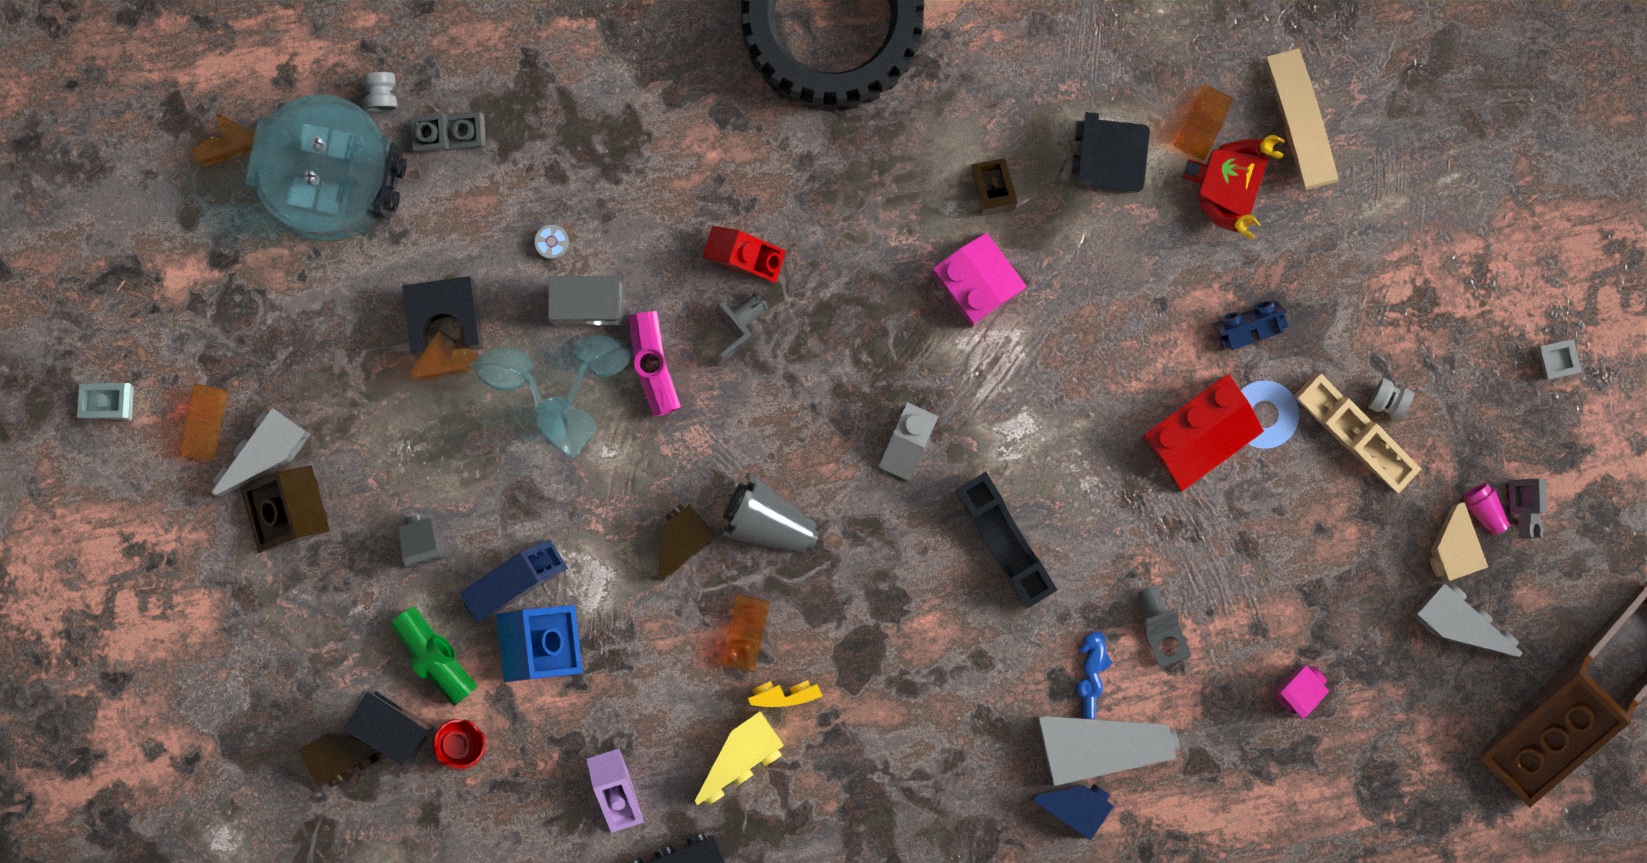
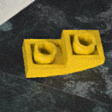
M807 680L789 688L792 695L785 697L781 685L773 687L770 681L752 689L755 696L748 698L750 705L785 707L815 700L822 697L818 684L810 686Z

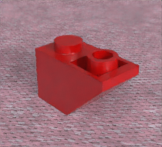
M712 225L702 258L727 269L776 283L786 250L740 230Z

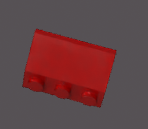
M1227 374L1145 433L1141 438L1182 492L1262 434L1264 430L1249 401L1230 375Z

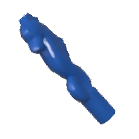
M1095 631L1092 634L1086 635L1083 639L1084 644L1078 649L1081 653H1085L1090 649L1083 665L1086 679L1079 681L1076 686L1078 696L1083 699L1082 718L1096 719V699L1103 692V682L1099 672H1104L1112 663L1109 655L1106 654L1104 642L1106 638L1102 635L1101 631Z

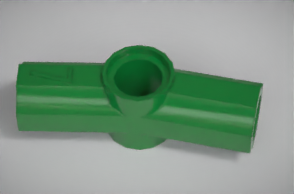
M416 607L409 608L390 624L391 628L411 654L409 657L411 667L423 679H431L453 706L461 702L478 687L455 660V651L451 644L444 637L433 632Z

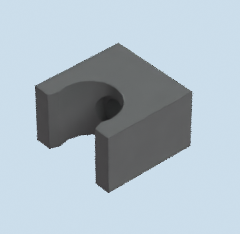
M549 276L548 319L554 327H622L623 284L619 283L618 276Z

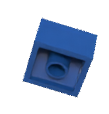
M575 605L496 614L504 683L583 673Z

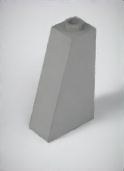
M1054 716L1037 717L1053 786L1176 759L1175 751L1180 750L1176 730L1170 731L1167 724Z

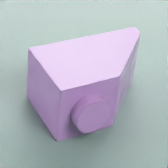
M620 749L586 759L593 790L611 833L644 823L633 784Z

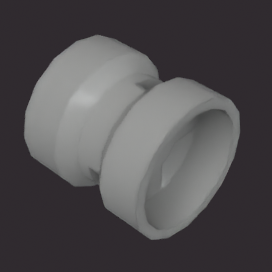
M373 72L361 76L362 87L365 89L366 94H368L363 99L364 111L386 112L398 108L397 98L391 94L393 87L396 85L394 73Z
M1383 377L1371 397L1368 408L1377 413L1381 411L1388 413L1390 419L1400 423L1412 403L1415 392L1407 388L1399 389L1394 386L1392 381Z

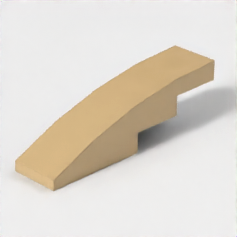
M1300 49L1267 56L1266 65L1276 90V102L1285 124V135L1304 189L1309 190L1338 182L1330 144Z
M1315 372L1293 396L1347 450L1395 493L1399 494L1421 470L1377 423L1372 422L1349 398L1344 397L1322 373Z

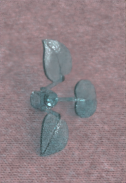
M592 335L581 339L575 346L574 356L583 364L580 365L566 401L559 397H551L545 403H542L534 377L528 374L533 369V360L525 353L515 349L498 348L487 351L471 362L469 369L473 370L486 385L500 391L518 389L527 381L536 404L535 411L540 413L537 418L538 430L556 449L572 460H575L582 448L592 439L596 430V422L592 415L580 408H571L584 372L590 369L594 375L599 377L615 375L629 363L632 357V348L626 343L608 336Z

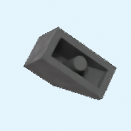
M424 513L406 518V525L398 527L405 566L415 568L447 558L434 518L426 519Z

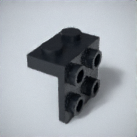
M1085 112L1082 121H1076L1074 141L1080 142L1079 155L1073 154L1071 175H1076L1075 186L1136 193L1142 191L1145 183L1150 135L1149 127L1144 124L1099 120V113Z

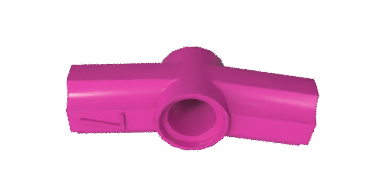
M658 311L628 315L634 353V366L640 378L653 418L681 409L682 407L664 357ZM647 356H656L660 361L659 368L654 373H645L641 369V363Z

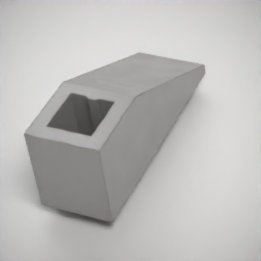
M274 408L269 413L264 411L253 425L256 431L249 440H242L235 449L233 456L236 459L229 468L223 467L213 481V484L216 486L212 493L223 497L290 463L311 434Z
M1445 583L1438 584L1411 614L1437 638L1511 657H1520L1523 654L1516 647L1519 644L1517 639L1503 629L1499 632L1490 624L1493 621L1492 617L1478 606L1473 609L1464 601L1467 598L1466 594L1452 583L1449 586Z

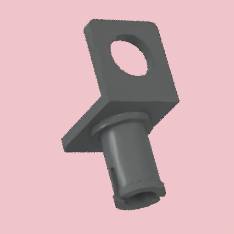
M754 292L750 298L735 310L729 309L724 301H720L717 304L716 313L738 338L737 341L718 355L716 359L718 366L749 342L752 334L747 330L746 326L769 309L764 300L759 303L761 296L758 293Z
M1150 586L1141 590L1137 595L1148 617L1144 621L1145 635L1158 666L1165 668L1190 658L1191 652L1179 626L1177 609L1167 611L1158 586ZM1166 638H1173L1179 643V651L1173 656H1166L1159 649L1160 643Z

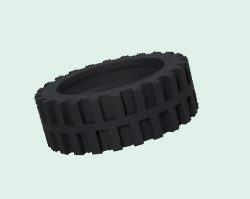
M741 0L740 15L745 47H747L752 64L755 68L759 69L763 75V80L769 86L774 85L780 90L781 96L788 100L791 97L801 101L802 106L810 109L812 105L824 106L825 111H835V107L848 106V110L858 108V103L868 99L870 102L879 99L880 93L887 88L890 90L898 84L901 75L904 72H908L921 42L924 23V0H888L890 7L889 30L876 54L864 64L843 72L817 71L798 62L787 52L781 43L775 26V6L777 0Z

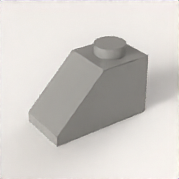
M907 402L878 468L910 481L939 416Z

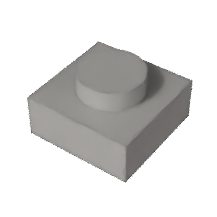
M1574 339L1537 348L1545 381L1582 372Z

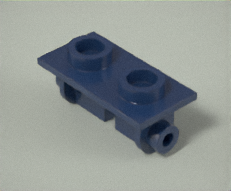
M1262 301L1254 305V309L1244 313L1232 312L1224 315L1221 321L1213 323V326L1222 335L1219 337V341L1223 350L1229 348L1233 351L1254 343L1250 332L1256 329L1259 340L1283 333V329L1288 327L1284 315L1286 310L1277 301Z

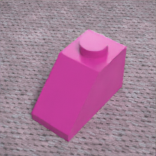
M1301 665L1274 688L1271 693L1293 718L1304 719L1327 695L1329 690L1324 686L1327 679L1315 666L1309 669L1307 665Z

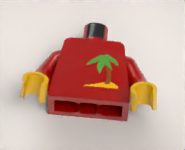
M1269 135L1265 139H1242L1222 144L1218 150H1213L1210 153L1207 164L1192 159L1187 160L1182 178L1200 183L1196 199L1201 202V209L1216 226L1233 232H1240L1248 240L1254 239L1255 236L1246 230L1253 224L1261 226L1256 218L1251 215L1268 162V157L1264 155L1267 154L1275 159L1282 158L1283 153L1273 151V146L1278 142L1285 143L1283 139L1276 135Z

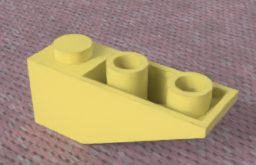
M761 711L731 731L695 799L697 805L705 801L707 806L711 805L725 795L722 791L723 787L732 781L737 787L753 776L750 769L759 762H762L766 767L782 755L778 749L783 747L784 744Z

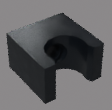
M471 276L402 285L410 353L413 356H428L430 350L427 343L428 331L437 320L443 318H454L462 323L464 341L471 350L484 348L476 286Z
M369 691L366 693L344 727L346 731L402 767L413 763L435 729L378 691H375L374 694Z

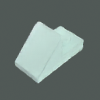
M130 383L79 384L77 418L131 421L134 387Z

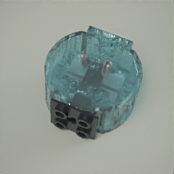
M311 95L295 99L283 105L274 112L273 119L258 118L245 185L258 194L264 206L277 219L296 233L319 241H340L367 231L375 225L376 218L380 213L390 220L391 213L397 212L400 192H397L396 188L398 179H403L405 176L407 159L403 158V152L393 142L390 143L386 134L372 117L359 106L336 96Z

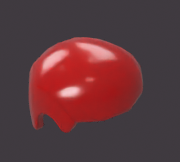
M451 719L441 724L433 736V754L437 761L449 770L465 771L474 767L485 753V734L470 720Z

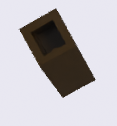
M336 732L326 733L298 750L317 785L322 786L328 783L330 788L348 779L349 777L346 772L358 766L361 771L377 762L376 754L379 753V751L358 738Z

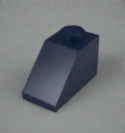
M1095 784L1090 789L1084 785L1035 793L1031 800L1089 840L1093 838L1114 807V805L1107 801L1111 795Z

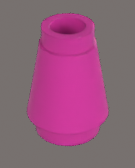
M1482 483L1464 495L1463 498L1467 502L1466 508L1490 531L1492 536L1502 533L1510 526L1495 488H1490L1487 483Z

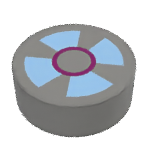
M546 225L535 236L536 250L546 259H559L569 249V237L560 226Z

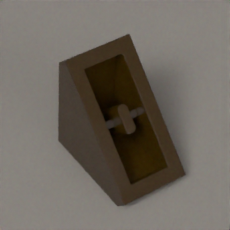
M1005 158L972 164L981 216L1014 211L1017 206V197Z

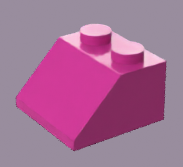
M988 233L983 234L957 250L934 267L932 271L936 280L972 328L1027 288Z

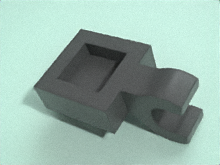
M1546 479L1509 480L1510 514H1519V538H1543L1544 527L1538 513H1547Z

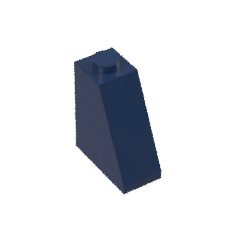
M550 539L519 552L459 594L464 600L467 612L475 618L476 622H479L567 570L568 567Z

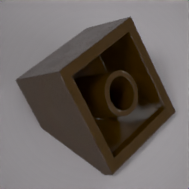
M312 465L278 471L240 487L258 553L308 540L330 531L327 523V514L323 508L318 490V481L314 475Z

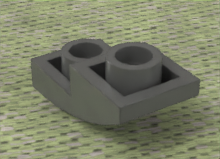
M472 112L448 116L435 114L410 118L414 152L451 151L486 147L484 113Z

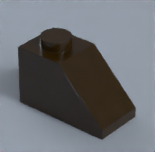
M679 504L665 516L668 522L663 526L658 575L664 581L717 538L690 504L685 508Z

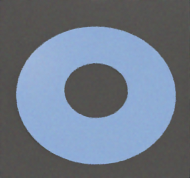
M1273 381L1253 382L1241 390L1252 409L1261 401H1269L1277 407L1279 412L1277 422L1272 427L1263 428L1264 432L1248 444L1266 449L1285 443L1295 432L1299 421V408L1293 394L1283 385Z

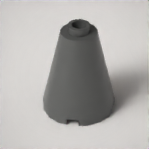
M747 473L744 477L749 481L746 485L739 483L723 515V518L729 520L727 527L720 526L719 534L726 538L802 554L806 549L812 550L819 536V532L815 530L816 523L759 477L752 473Z

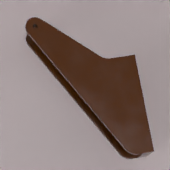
M1647 581L1636 590L1484 748L1480 760L1529 808L1631 723L1637 705L1647 695V670L1616 702L1586 673L1592 660L1640 604L1644 602L1647 605Z

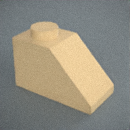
M1462 502L1451 506L1431 548L1433 557L1430 558L1432 570L1436 577L1441 576L1443 582L1488 568L1465 503Z

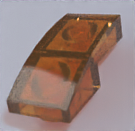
M194 383L179 456L214 462L228 390Z
M737 593L721 665L755 672L771 601Z

